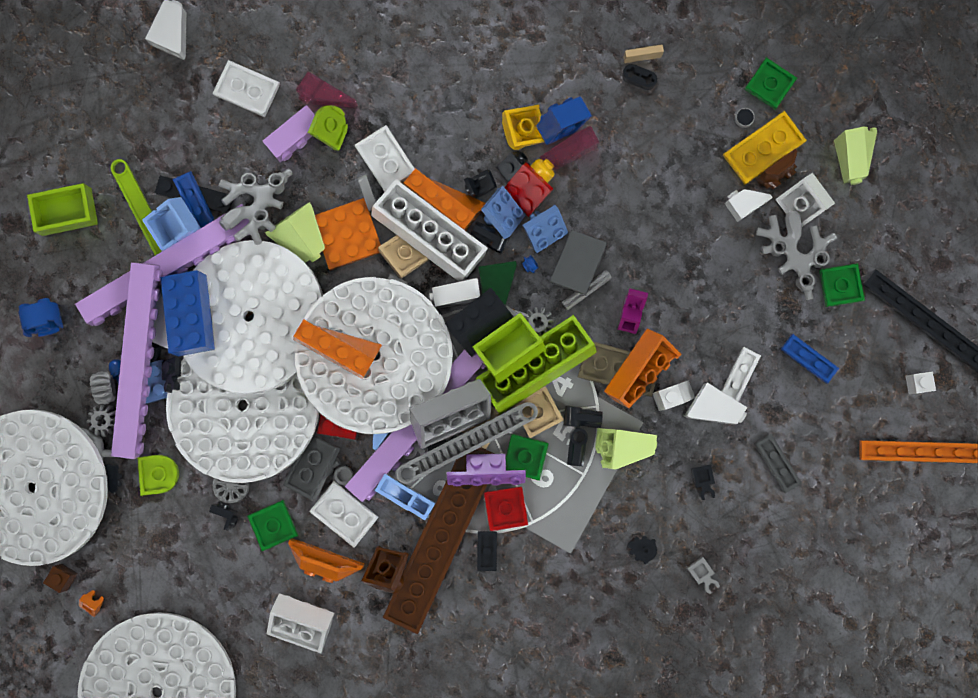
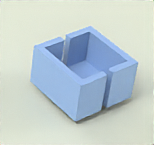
M182 197L167 199L156 208L157 210H153L142 219L161 251L166 250L201 229Z

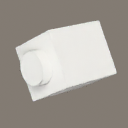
M933 371L905 376L908 394L936 391Z

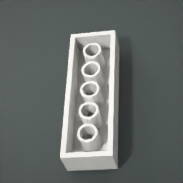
M397 179L372 206V217L459 282L466 280L483 259L488 249Z

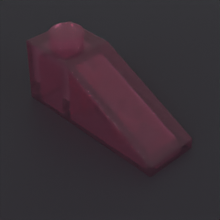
M309 71L296 89L299 95L298 98L306 104L310 102L317 106L334 105L340 108L352 109L358 107L355 99Z
M588 126L573 134L539 158L542 160L548 159L554 165L552 169L555 171L598 148L599 140L592 127Z

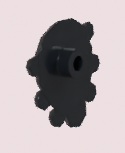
M107 464L104 466L108 490L111 493H115L118 490L117 486L122 485L119 481L122 478V474L118 472L119 466Z
M643 536L642 539L635 537L634 541L628 543V547L632 549L629 553L636 556V561L641 560L644 561V564H648L657 555L655 539L649 540L647 536Z

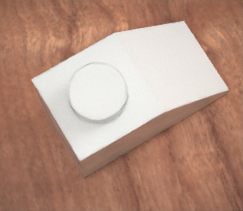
M746 189L741 192L736 190L727 196L729 200L725 205L738 222L773 197L771 194Z

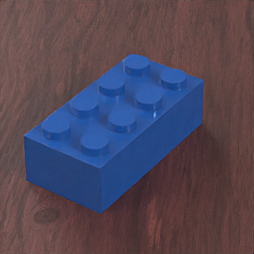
M195 270L160 277L168 353L179 357L215 350L207 275Z

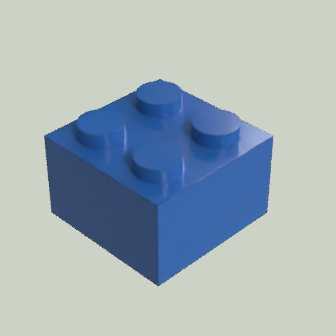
M581 96L575 99L570 97L561 105L556 103L547 109L548 112L540 117L541 120L536 127L546 145H549L576 133L592 115Z

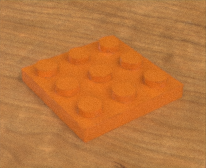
M364 198L315 215L325 246L323 254L330 271L380 253L378 247L381 246Z

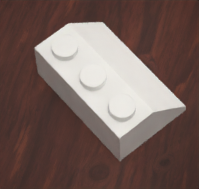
M279 594L270 612L266 634L322 653L334 613L325 608L313 606L308 602H302L290 596Z

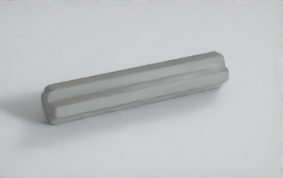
M605 270L595 277L586 296L575 292L562 302L564 308L569 310L612 278L610 273Z

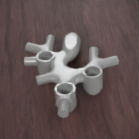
M287 168L283 173H273L269 176L268 183L264 185H259L255 175L252 173L243 174L240 183H230L221 180L219 187L230 191L221 200L225 206L241 194L247 193L254 197L252 205L236 207L222 216L221 221H219L221 227L226 231L228 229L232 230L243 219H248L249 223L238 231L234 238L239 242L249 234L252 236L255 245L261 244L262 240L258 229H267L272 232L276 228L269 221L265 208L271 206L282 209L283 202L274 199L273 194H281L284 191V184L288 182L287 178L293 172Z
M797 211L786 213L784 219L788 234L785 237L780 234L777 216H769L771 228L768 230L757 228L756 235L767 237L772 241L771 245L761 247L762 254L771 253L776 257L785 254L787 261L778 268L779 273L783 275L791 269L795 270L798 274L796 286L801 289V292H804L806 301L813 300L812 290H814L815 278L810 274L811 266L821 268L829 263L830 256L825 249L826 246L837 239L836 234L831 233L827 237L821 238L818 226L810 227L813 249L807 254H802L797 249V243L802 234L800 214H797ZM778 246L780 251H777L775 247ZM802 279L806 281V285L802 283Z

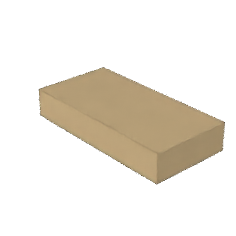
M663 45L626 50L623 56L624 63L661 58L664 52Z

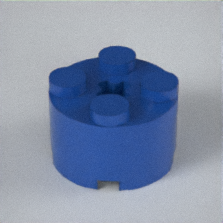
M49 298L39 299L38 303H27L19 306L18 314L24 336L32 337V334L37 333L38 337L47 336L60 331L59 327L63 328L59 305L55 302H50Z

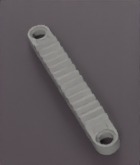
M530 402L523 403L401 465L396 472L397 479L403 484L411 483L533 421L538 414L537 407ZM527 406L531 407L534 411L533 416L529 418L524 417L522 413L523 408ZM404 468H408L412 472V476L408 480L401 477V471Z

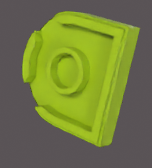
M334 105L321 107L316 112L307 133L332 149L339 151L348 129L344 116L345 113Z
M165 455L137 457L140 496L165 493L176 485L179 478V469L173 459Z

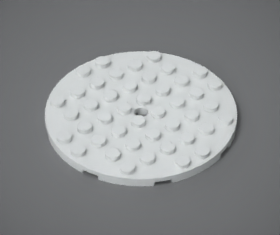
M253 240L236 242L220 248L219 251L212 255H208L193 271L198 270L207 275L215 350L184 355L185 360L203 380L229 392L261 393L287 383L297 375L295 368L296 341L293 340V336L311 306L323 296L316 276L296 254L280 245L262 241L259 245H255ZM248 311L254 314L253 319L249 322L245 320Z
M376 277L353 279L335 286L311 306L305 315L304 320L315 326L382 345L379 350V359L372 362L364 378L361 379L296 342L295 368L300 386L314 408L332 423L344 429L363 434L394 432L411 425L410 408L429 401L433 397L443 395L452 367L453 352L450 334L444 319L432 305L431 301L413 287L393 279Z
M183 358L181 361V377L177 378L180 389L178 391L172 390V393L167 394L166 415L168 427L180 453L202 473L226 482H256L282 472L292 465L305 451L318 423L319 412L304 394L297 375L287 383L261 393H234L217 388L203 380ZM241 400H245L248 404L247 408L243 411L238 407Z
M34 409L4 414L0 416L1 559L27 566H40L62 560L78 551L89 541L103 518L108 493L107 475L103 460L89 436L78 425L61 415ZM30 482L36 484L35 493L29 490Z
M158 612L138 615L113 627L92 648L93 650L84 662L78 683V698H236L234 670L231 660L220 641L198 622L172 613ZM154 687L162 689L161 697L153 695Z

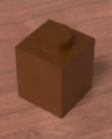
M58 564L52 567L43 584L61 593L70 588L78 573L63 564Z

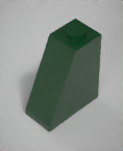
M512 261L479 266L482 294L492 288L506 306L517 262Z

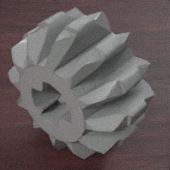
M534 307V314L527 310V314L530 317H524L540 337L541 333L547 332L545 329L551 330L553 328L548 324L554 323V319L547 320L551 313L549 312L544 315L545 308H542L541 312L538 313V308ZM537 319H540L543 326L539 325V328L534 327L535 323H533V320L537 321Z
M108 371L92 374L90 386L94 401L97 404L103 405L114 402L116 399V388L112 375Z
M101 404L100 408L93 407L94 413H88L91 420L86 421L92 424L89 430H95L94 435L96 436L101 434L102 437H107L108 433L113 435L116 410L113 411V406L109 405L106 407L105 404Z

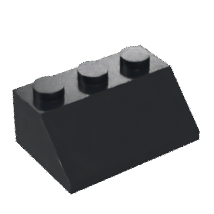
M490 288L448 320L445 325L466 352L473 357L476 355L473 346L514 316L495 291Z

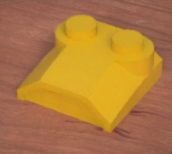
M539 105L505 110L502 113V125L510 148L520 150L526 146L545 142L536 127L541 120Z

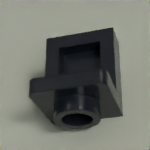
M515 151L508 155L496 168L509 182L521 166L525 163L529 164L524 153Z
M488 169L472 178L467 177L464 179L467 193L474 197H480L497 188L493 175Z
M223 502L212 504L209 510L210 513L227 518L224 530L228 531L232 527L234 528L238 521V516H236L238 511L230 509V505Z

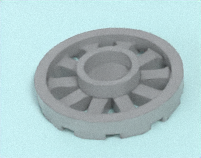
M216 478L213 480L212 486L215 496L225 503H237L249 491V482L245 485H240L239 483L218 481ZM216 485H222L223 487L217 489ZM238 489H243L244 492L240 493ZM234 493L238 496L237 499H234Z

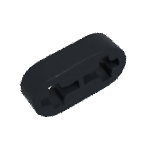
M628 64L623 70L622 77L624 81L634 86L651 90L657 83V75L654 72L635 64ZM630 70L634 71V75L632 77H628L629 73L627 72H630ZM651 77L652 82L646 84L645 79Z

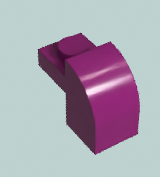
M629 288L623 303L618 330L633 334L637 333L648 293Z

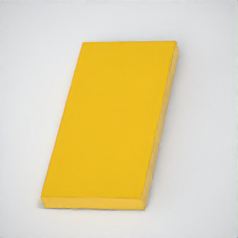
M783 111L729 149L723 156L744 185H746L807 140L787 113Z

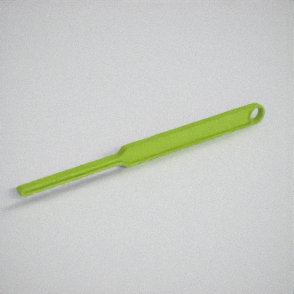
M117 159L111 164V172L156 256L162 251L142 221L152 212V209L128 163L122 159ZM118 163L125 164V170L121 174L115 172V166Z

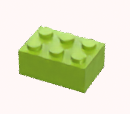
M84 183L27 195L33 231L41 236L98 225L92 188Z
M521 312L473 346L476 354L498 384L546 350L544 342Z

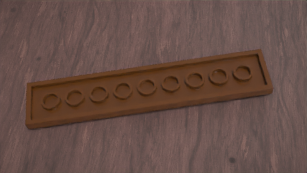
M480 447V448H478V449H476V450H474V451H472V452H470V453H468V454H495V453H492V452H490V451H488V450H486V449ZM466 455L456 459L451 472H467ZM446 480L402 575L404 579L403 587L393 594L383 615L384 619L415 634L419 633L487 484L480 486L448 485Z

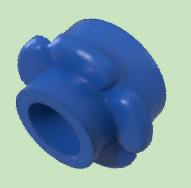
M531 255L527 258L524 257L525 261L522 264L525 270L535 273V270L539 268L535 259Z

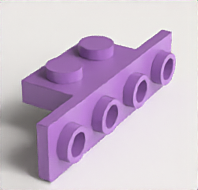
M505 454L466 455L467 472H447L448 485L480 486L482 484L519 485L525 483L526 480L525 470L506 471Z

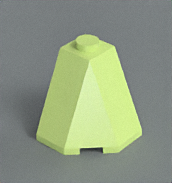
M868 127L845 130L834 140L844 184H860L868 176L877 135L876 128H870V131H868Z
M310 202L275 224L276 228L274 231L270 232L268 230L265 232L274 242L296 254L305 263L309 260L314 262L321 257L319 253L325 249Z
M597 428L595 448L597 453H601L603 459L600 461L602 468L618 469L655 455L657 435Z

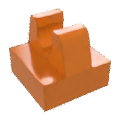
M94 590L86 595L84 594L79 599V607L93 617L98 614L104 602V597L102 596L99 600H92L96 592Z

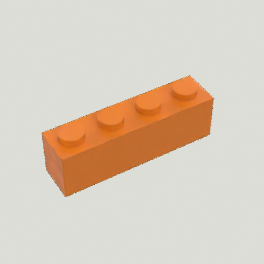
M416 168L404 182L407 188L465 231L482 212V207L486 204L483 201L426 177Z
M304 319L293 336L294 341L361 379L364 378L382 346L378 343L315 326Z
M646 329L604 392L617 403L630 408L646 392L645 388L658 379L657 375L662 370L666 371L671 366L670 362L674 358L678 359L682 354L663 335Z

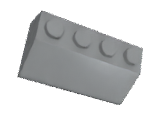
M480 379L468 382L464 386L452 389L443 395L433 397L431 400L417 404L409 409L410 422L420 448L428 447L490 419L491 394Z

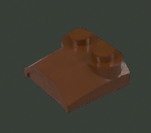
M796 148L766 169L756 179L757 182L766 189L771 188V190H774L781 184V179L784 177L789 179L797 173L795 171L797 168L795 160L798 152Z
M377 546L361 581L378 590L390 593L398 592L404 584L402 573L409 554Z

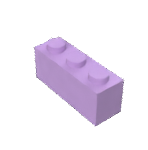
M307 105L263 140V143L279 162L288 160L297 148H303L307 144V140L312 137L307 132L315 114Z

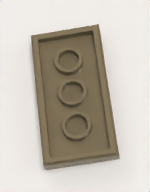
M593 342L597 353L581 362L577 377L608 385L630 354V351ZM656 381L645 388L646 392L643 395L652 397Z

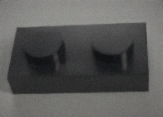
M478 531L477 571H497V531Z

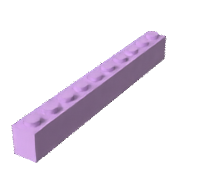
M221 217L144 263L160 265L162 277L185 273L189 267L197 266L208 255L216 253L226 245L236 243L237 240L234 238V235L246 226L249 220L243 219L232 230L228 229L226 231L219 224V221H221ZM130 271L75 304L86 324L98 326L105 322L106 317L117 315L122 311L121 308L127 305Z
M131 262L111 453L113 457L136 459L144 450L142 435L146 431L144 416L148 412L146 397L150 393L148 378L152 374L150 359L154 355L152 340L156 336L154 321L158 317L156 301L160 297V290L158 289V282L161 281L160 277H162L160 265Z
M464 349L452 363L451 375L443 394L464 386L468 382H473L478 377L477 371L480 368L483 370L486 368L477 354L471 357ZM412 424L392 432L346 484L345 487L361 502H364L366 499L370 501L376 494L374 490L384 474L388 475L391 470L395 472L402 464L400 462L404 455L408 457L415 449L412 446L418 440Z

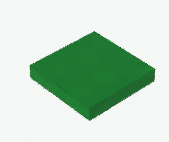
M766 57L744 90L776 110L797 80V77Z
M858 263L819 270L825 307L865 301Z
M511 434L505 457L506 471L525 470L527 478L540 481L549 443Z
M284 500L247 516L262 551L299 536Z

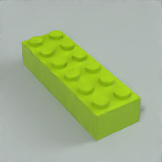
M574 315L541 335L540 338L544 342L546 350L499 384L489 370L476 377L477 380L480 379L491 394V403L499 415L597 353L595 344Z

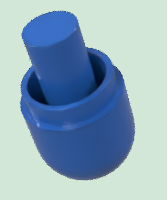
M114 359L109 363L108 368L113 379H116L119 385L121 360Z

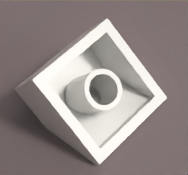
M813 173L803 178L775 199L785 213L797 211V214H800L802 227L835 204Z

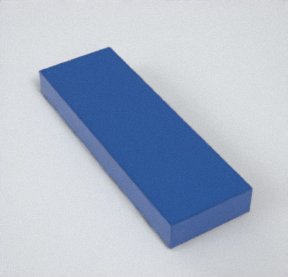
M190 171L174 178L173 181L180 196L200 228L214 221L215 219L192 172Z
M794 334L790 335L780 349L826 384L830 382L839 370L836 365Z

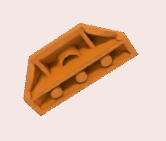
M293 538L288 542L299 568L305 570L304 574L313 577L315 575L322 576V580L329 583L337 582L363 569L365 563Z

